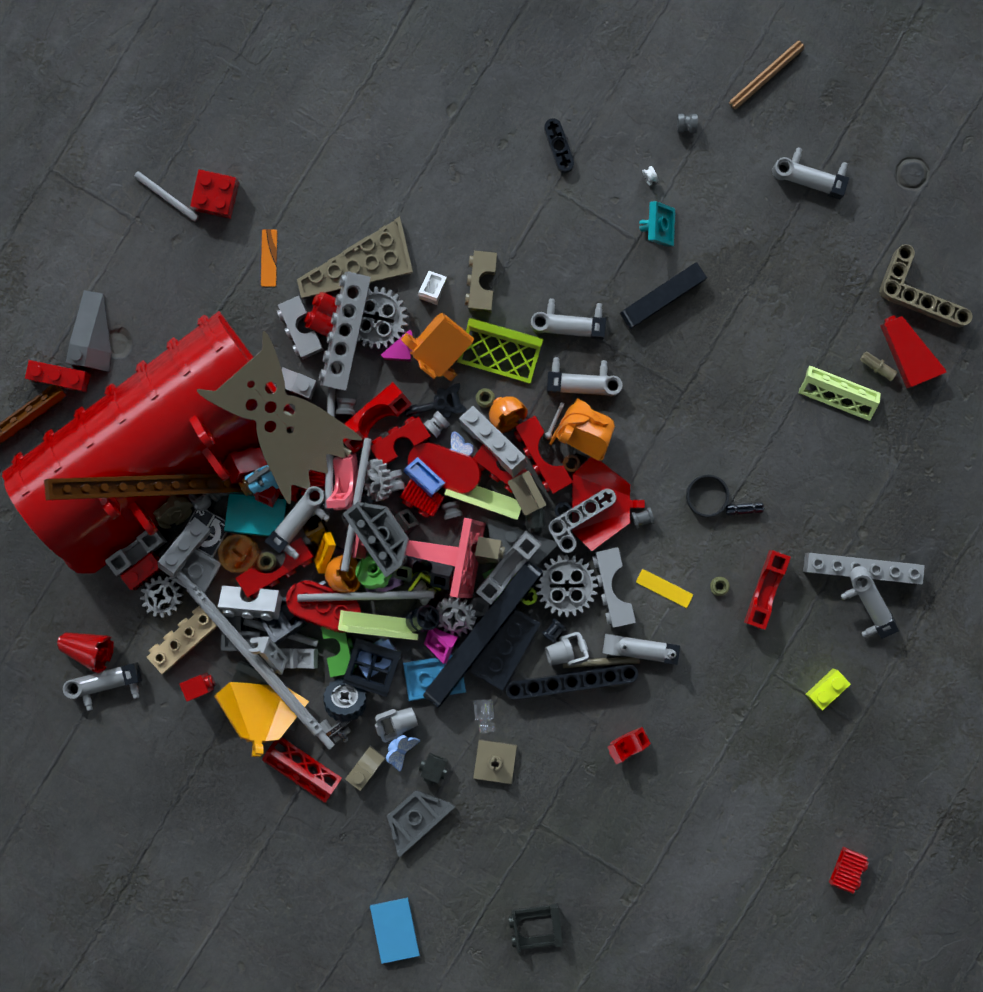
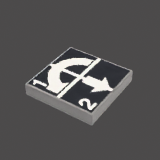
M195 510L187 526L195 517L210 528V535L198 550L214 557L228 533L224 532L225 520L208 510Z

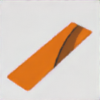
M263 229L261 286L275 287L277 230Z

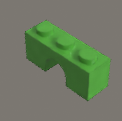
M321 627L323 639L334 638L340 643L338 655L327 658L330 677L345 675L351 657V649L354 648L352 637L348 638L347 632L338 633Z

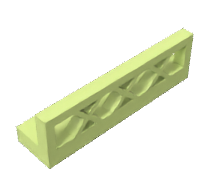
M810 365L806 371L805 380L799 389V393L869 421L880 403L881 395L879 392ZM810 383L815 385L818 390L810 391L805 388ZM831 391L835 394V397L827 398L824 392ZM842 399H851L853 404L845 405L842 403ZM866 405L871 407L869 413L861 411L859 407Z
M479 486L467 493H457L448 489L445 492V495L516 520H518L521 511L516 499Z
M343 610L340 612L338 630L418 640V634L412 633L408 629L406 618Z

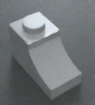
M283 367L282 373L285 389L311 400L318 382Z

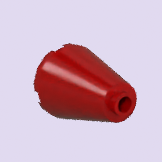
M64 633L57 640L59 651L95 673H102L106 669L104 664L106 661L111 660L114 651V641H111L112 637L107 635Z

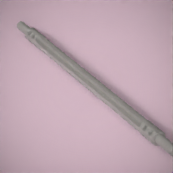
M180 570L176 577L187 588L190 596L314 736H317L328 749H331L335 744L323 732V727L258 654H252L249 651L252 647L202 590L196 584H193Z

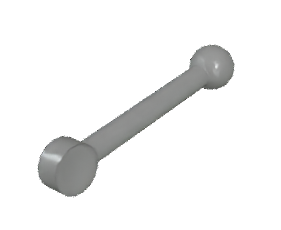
M563 402L560 403L549 431L545 433V438L548 440L552 438L551 433L565 404Z

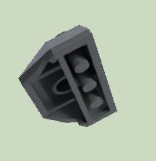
M357 502L342 513L386 578L403 566L409 537L388 507Z

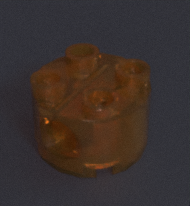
M231 535L224 539L218 548L219 561L230 572L244 573L256 565L260 550L252 538L246 535Z

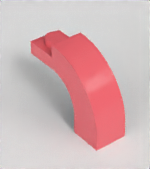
M356 453L350 454L348 457L345 456V458L336 456L333 459L335 486L333 494L326 500L327 508L343 510L352 507L358 476Z

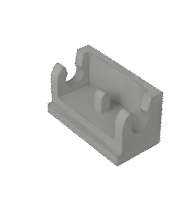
M270 637L251 638L250 643L255 645L256 648H251L249 651L252 654H260L275 674L282 675L288 659Z

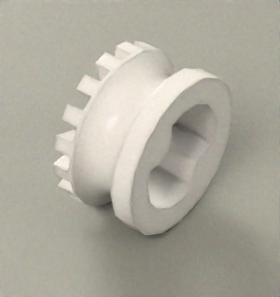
M652 166L648 170H642L649 186L652 185V182H658L657 174Z

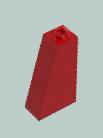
M893 315L884 319L885 323L880 325L906 389L946 373L942 364L903 316L896 318Z

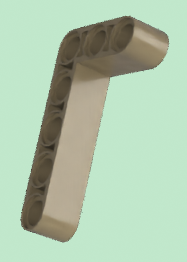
M907 244L896 249L879 290L882 298L954 327L960 328L972 321V313L967 308L903 284L915 251L912 246ZM901 250L907 252V259L900 256ZM894 268L900 270L901 275L899 277L894 275ZM887 285L893 287V294H889L886 291ZM905 292L911 295V301H907L904 298ZM923 299L929 302V308L923 307ZM941 306L947 309L946 316L941 314ZM959 313L964 315V323L958 320Z

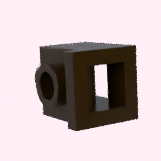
M316 515L310 518L303 526L306 537L311 542L314 541L319 547L323 534L328 532L321 518Z

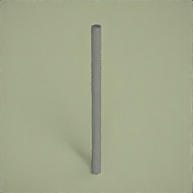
M328 387L327 413L335 418V388ZM331 454L326 455L328 473H325V509H332L327 508L326 500L333 494L334 455Z
M364 438L352 506L357 502H361L372 439ZM350 524L348 526L341 571L344 572L349 571L355 531Z
M434 590L298 594L297 600L298 602L434 598Z

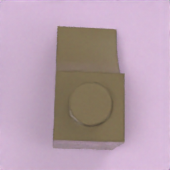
M478 537L475 551L478 564L499 563L500 558H504L505 547H503L502 541Z
M370 746L345 780L361 791L385 757Z

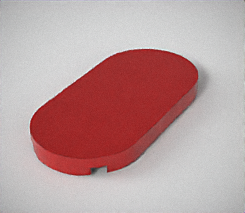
M430 442L416 445L409 453L408 465L418 457L445 482L442 488L457 493H467L477 487L481 480V469L477 461L469 455Z
M304 580L290 587L286 595L289 611L297 618L331 631L345 633V631L338 630L341 610L361 613L360 606L356 600L298 602V594L340 593L316 582Z

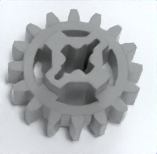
M382 459L368 461L364 481V490H368L367 495L376 501L389 498L388 494L392 493L390 488L393 487L390 483L392 481V477L389 475L390 470L386 469L387 464H383Z
M158 576V581L154 577L151 578L152 583H145L147 589H141V592L145 593L144 596L140 597V599L145 600L142 607L148 606L147 613L154 611V617L158 616L159 613L161 617H165L166 612L169 616L173 615L172 609L178 611L179 609L176 605L182 604L179 597H182L183 594L178 593L181 586L176 587V582H170L169 576L165 580H163L162 576ZM161 584L159 589L152 590L155 585ZM170 588L172 589L174 596L171 595L169 591ZM163 593L165 599L160 601L161 598L158 597V594ZM150 597L153 599L154 605H152ZM171 603L168 608L162 609L164 604Z
M451 596L449 599L443 598L442 602H439L436 607L440 617L438 627H444V632L449 630L452 635L454 632H457L459 636H461L462 632L467 634L469 629H473L477 619L475 617L476 611L471 610L473 605H467V599L460 601V598L455 600Z

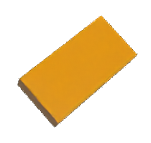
M331 532L323 534L314 558L317 571L321 574L326 573L327 564L330 562L336 547Z

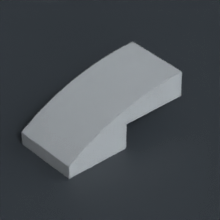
M279 648L288 658L285 668H318V649Z

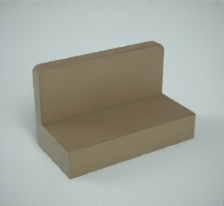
M529 471L508 481V485L524 515H528L546 506Z

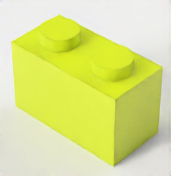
M832 669L805 695L818 709L823 711L851 684L838 670Z

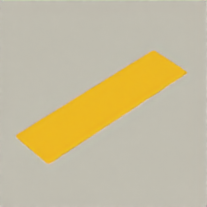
M644 569L641 570L636 580V583L685 608L688 607L693 597L692 593Z

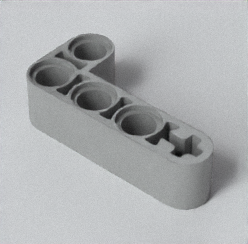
M604 489L550 522L549 531L561 551L569 553L576 547V541L570 532L571 529L615 503L616 495L613 490ZM603 493L611 494V502L604 501L601 503L603 507L600 509L598 502L594 498L598 497L599 501L604 497ZM588 502H592L596 506V510L593 513H588L585 510V505ZM571 512H576L579 515L577 523L569 521L568 516ZM560 522L563 530L560 533H555L552 530L553 523ZM566 538L571 539L573 542V546L569 550L562 547V541Z

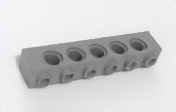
M345 272L344 275H341L339 286L342 287L340 294H337L335 305L338 306L336 313H333L331 319L333 329L332 332L328 333L327 337L329 347L328 351L325 350L323 355L325 366L324 370L321 369L319 374L320 385L346 390L371 278L369 276L352 272ZM351 287L356 291L354 298H350L347 293ZM347 306L352 310L350 317H346L343 313L344 308ZM343 325L348 329V333L345 336L339 333V329ZM338 344H341L344 348L341 355L335 352ZM334 363H337L340 367L339 372L336 374L331 371V366Z
M805 553L803 572L850 577L852 569L862 566L867 568L871 578L875 580L923 584L925 565L817 553Z

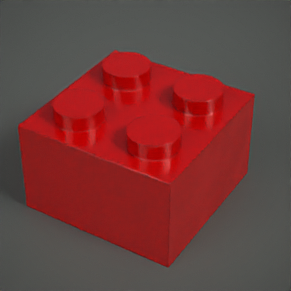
M198 169L190 207L197 212L231 219L239 181L236 177Z

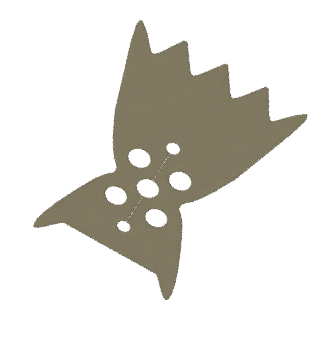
M263 331L262 350L216 391L197 389V392L213 404L242 418L256 421L258 440L264 458L288 504L291 503L292 485L305 489L310 487L309 470L328 473L327 454L345 458L344 438L362 440L356 432L320 407L285 393V381L272 341L265 331ZM249 381H254L255 385L253 388L247 386ZM268 382H274L277 385V390L273 394L265 391V385ZM255 399L258 406L254 411L246 409L245 404L247 400ZM273 401L276 403L277 408L275 412L267 413L265 411L266 402ZM293 404L295 406V413L290 416L286 415L283 410L285 405ZM268 421L276 423V429L271 433L265 431L264 428L265 423ZM292 426L294 428L293 432L287 433V427Z

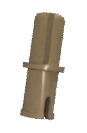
M869 352L863 353L860 361L872 368L874 373L878 372L889 381H892L897 374V371L886 365L884 360H879Z

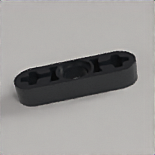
M551 118L546 121L544 131L557 169L562 173H568L573 168L574 160L560 121ZM550 124L558 126L556 128L557 137H554L552 130H548ZM562 141L565 147L563 150L558 151L554 148V143ZM564 154L565 161L570 162L568 164V168H565L564 165H560L562 163V157H557L556 155Z

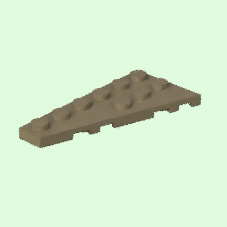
M400 216L375 233L347 248L341 254L329 259L323 265L298 278L297 282L301 298L313 297L317 294L319 295L320 292L330 293L341 290L342 286H339L341 275H344L345 272L371 277L369 283L413 273Z

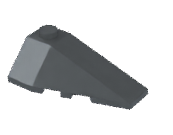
M84 290L68 347L66 363L69 365L109 372L112 349L109 340L110 335L103 293Z

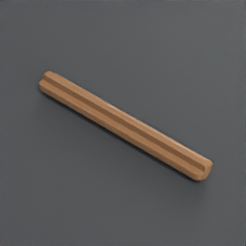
M797 41L733 97L729 102L731 107L737 109L802 52L805 48L802 42Z

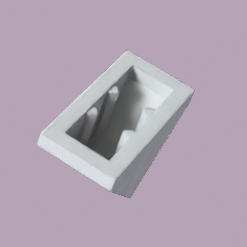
M428 271L418 293L419 299L437 305L447 277Z

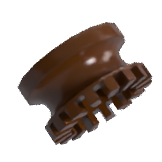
M568 455L564 458L563 465L566 471L574 472L579 468L580 460L577 456ZM569 458H573L577 462L574 465V469H569L566 466Z

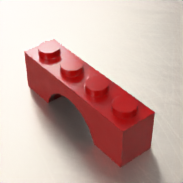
M392 382L344 423L356 432L362 440L344 438L343 443L355 454L363 447L364 438H368L370 429L378 420L391 415L398 417L412 403Z
M536 416L515 426L516 431L514 435L518 442L523 441L526 447L523 450L528 459L532 457L535 463L533 468L537 475H542L544 479L542 484L547 492L551 491L554 494L573 483L564 465H550L540 456L538 444L544 434V430Z
M303 537L289 545L299 554L297 559H294L285 552V560L282 566L275 572L263 573L256 568H250L236 577L247 598L251 596L253 598L258 597L260 589H264L267 586L270 588L280 583L279 579L283 576L288 578L296 573L295 569L299 566L304 568L313 562L311 559L315 556Z
M769 550L744 623L766 630L772 612L774 596L781 579L785 575L790 556Z

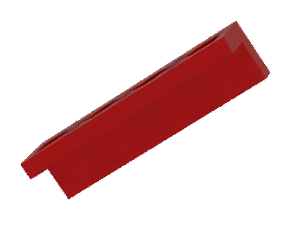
M282 737L272 743L262 761L324 803H326L342 777ZM280 743L285 747L286 752H279L275 749V746ZM292 756H299L302 763L294 762ZM307 766L317 768L318 774L310 773ZM324 777H330L335 781L332 787L325 783Z

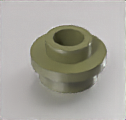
M487 388L479 390L476 394L477 404L484 408L490 407L495 400L494 393ZM488 395L489 400L484 402L482 396Z
M265 552L258 557L257 564L261 570L271 571L275 568L277 560L272 553ZM266 558H269L271 561L268 566L264 564Z
M716 577L710 583L712 593L717 596H723L729 591V582L724 577ZM717 583H722L723 588L721 590L716 588Z

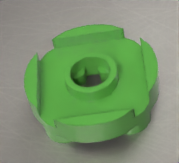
M370 554L358 562L355 570L358 581L368 589L384 588L392 577V574L387 578L384 576ZM377 567L378 570L375 573H372L371 571L375 570Z

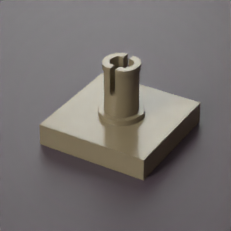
M479 740L473 779L512 784L517 745Z

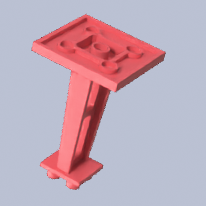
M464 518L459 547L409 540L405 555L455 566L450 596L472 598L478 570L475 551L478 537H484L486 523ZM356 534L352 548V558L365 559L367 549Z

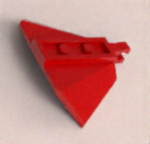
M592 457L573 474L572 508L604 489L613 490L616 500L608 508L572 529V532L591 551L630 523V508H645V500H630V483L603 462ZM603 493L604 497L599 501L598 497L594 498L598 502L600 509L603 507L601 503L604 501L611 502V494ZM588 502L585 505V510L588 513H593L596 510V506L594 503ZM572 512V523H577L579 515L576 512Z

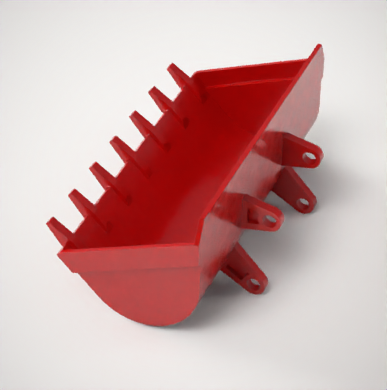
M220 311L210 318L206 315L201 316L198 319L197 325L199 326L179 341L173 337L167 342L166 348L168 349L148 364L142 360L137 364L135 370L137 372L117 387L111 383L106 387V395L86 410L83 406H80L75 410V418L56 433L52 429L48 430L44 434V441L25 456H23L21 451L17 453L12 460L13 465L2 472L7 494L19 514L39 539L51 551L62 558L68 567L76 573H96L107 564L105 562L106 559L118 550L129 546L144 531L150 536L158 532L156 527L159 524L153 513L166 503L170 496L46 501L45 479L218 474L225 482L231 477L223 465L229 453L245 451L251 447L254 449L261 447L255 420L233 414L206 400L197 392V389L216 391L254 358ZM254 381L247 383L249 388H253L255 385ZM268 382L265 385V391L269 394H273L277 390L273 382ZM249 399L245 406L248 411H254L258 404L255 399ZM273 401L266 402L265 411L267 413L275 412L277 408L276 403ZM290 404L285 405L283 410L293 415L295 411ZM274 421L266 422L264 426L265 431L269 433L275 431L276 423ZM177 495V497L188 498V495Z

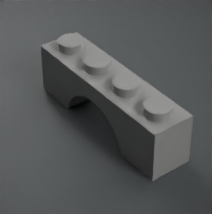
M474 406L459 418L461 427L474 439L483 443L513 478L527 466L526 457Z
M525 531L476 589V593L489 604H492L516 572L541 546V543Z
M619 548L595 552V556L592 559L594 567L599 569L600 575H597L599 587L602 586L604 594H601L603 606L607 605L608 613H605L607 624H611L614 628L636 623L632 604L619 600L612 590L613 575L623 566Z

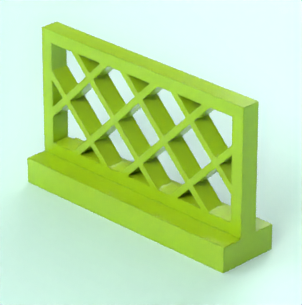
M469 318L466 332L468 334L470 330L478 332L482 340L473 345L471 344L466 349L471 348L476 356L474 360H463V353L457 362L531 383L543 338ZM491 336L496 337L500 344L490 350L485 341ZM483 341L488 352L478 356L473 346ZM513 342L517 346L518 351L508 355L503 345ZM502 347L507 357L497 362L492 351ZM528 347L536 349L534 357L526 360L522 350ZM520 352L525 362L515 367L510 357ZM490 353L495 363L487 367L483 365L480 358ZM506 359L509 360L513 367L508 372L502 371L498 365ZM533 360L532 366L530 367L528 362ZM527 364L530 370L528 378L520 376L517 371L519 367Z

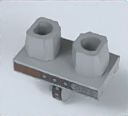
M327 719L319 723L323 727V732L328 737L337 732V735L333 737L335 743L340 739L343 742L348 741L346 735L351 732L350 728L347 727L343 731L341 729L349 723L348 721L340 722L337 720V724L333 727Z

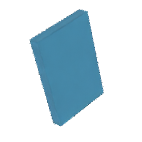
M438 658L404 662L409 701L426 699L423 697L424 692L446 664H443ZM464 677L450 695L466 692Z
M408 897L370 905L381 963L420 956Z

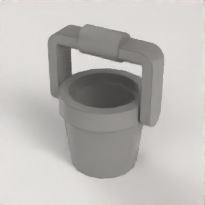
M579 632L561 636L559 642L545 647L546 656L551 666L564 663L573 666L587 662L589 658L588 647ZM573 638L578 639V645L581 653L584 655V657L575 660L569 641Z
M412 708L399 711L392 709L375 717V728L383 742L394 740L402 736L404 732L418 726ZM390 717L395 732L384 735V727L380 721Z

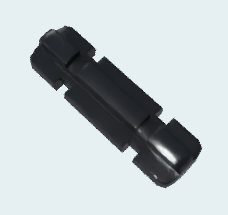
M762 502L726 506L727 515L764 512Z

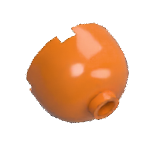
M513 396L499 397L493 401L489 411V420L501 433H505L514 429L518 425L516 422L520 418L522 420L526 418L528 409L519 399Z
M343 555L333 558L327 564L325 579L334 591L340 593L357 591L361 584L355 574L358 564L357 559L352 558L351 555L349 571L344 572L341 571Z

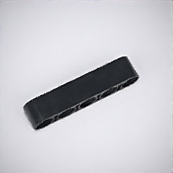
M696 262L625 308L619 314L629 329H632L705 281L707 276Z

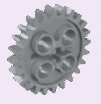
M378 287L374 288V292L368 288L363 313L378 316L379 314L383 318L393 319L394 322L376 321L372 318L362 317L357 342L363 340V346L370 343L371 349L374 348L375 344L378 349H381L382 344H384L386 348H389L388 342L394 344V338H401L400 332L406 333L402 327L408 326L404 319L409 318V316L403 312L407 311L408 308L401 307L404 301H397L399 299L398 294L392 297V290H389L386 294V288L384 287L381 289V292H379ZM374 302V310L368 312L366 309L367 304ZM387 306H392L393 313L387 316L385 309ZM368 320L371 323V327L369 330L364 331L363 323ZM387 324L389 326V332L383 335L381 333V327Z
M565 555L564 560L558 556L557 562L551 558L552 565L544 564L546 571L542 570L544 573L539 579L541 584L536 585V587L541 588L537 595H543L539 601H546L545 608L551 606V613L558 610V616L562 614V611L565 612L566 617H568L571 611L574 616H576V610L583 613L582 607L589 608L587 602H594L591 594H597V592L593 591V588L598 587L597 584L593 583L597 577H591L590 575L594 572V569L587 570L589 563L582 565V558L576 562L575 555L571 560H569L568 555ZM558 570L562 573V579L555 582L552 579V573ZM576 570L582 575L581 579L577 582L571 579L572 572ZM565 580H568L570 584H584V587H570L568 591H565L563 587L551 588L550 584H565ZM555 590H560L563 594L559 601H555L552 598V593ZM574 590H579L582 594L581 599L578 601H574L571 598V593Z

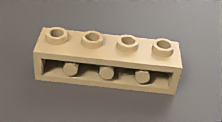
M200 606L193 610L192 613L194 615L189 620L185 618L178 624L179 628L175 632L170 631L163 637L165 641L159 645L157 643L149 650L150 654L147 658L161 674L171 669L218 627Z

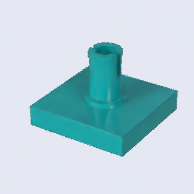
M657 201L650 202L649 220H640L639 224H643V226H639L640 231H648L649 241L666 247L674 246L675 208Z

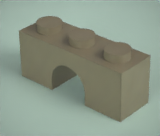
M474 251V256H470L469 267H472V275L468 274L467 286H470V294L466 293L465 305H469L468 310L491 312L493 291L483 289L479 281L484 275H495L497 253Z

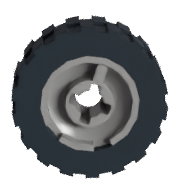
M344 677L342 679L338 678L334 682L329 683V686L325 689L323 695L325 710L336 721L351 722V720L358 719L366 709V691L342 683Z

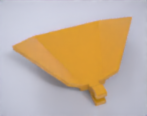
M229 682L215 695L216 700L239 737L245 739L246 742H252V757L263 755L262 743L278 741L297 718L295 713L270 685ZM289 689L304 707L308 704V700Z

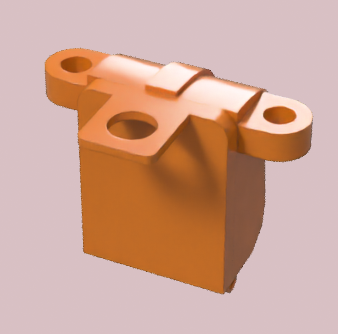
M440 313L418 338L415 339L406 333L401 340L410 348V354L418 361L419 367L430 377L435 379L436 376H444L452 381L457 374L450 367L473 343L474 338L447 315Z
M577 398L561 419L549 444L552 445L557 437L560 442L567 443L598 461L603 460L615 428L614 421L610 417L592 410L586 402Z

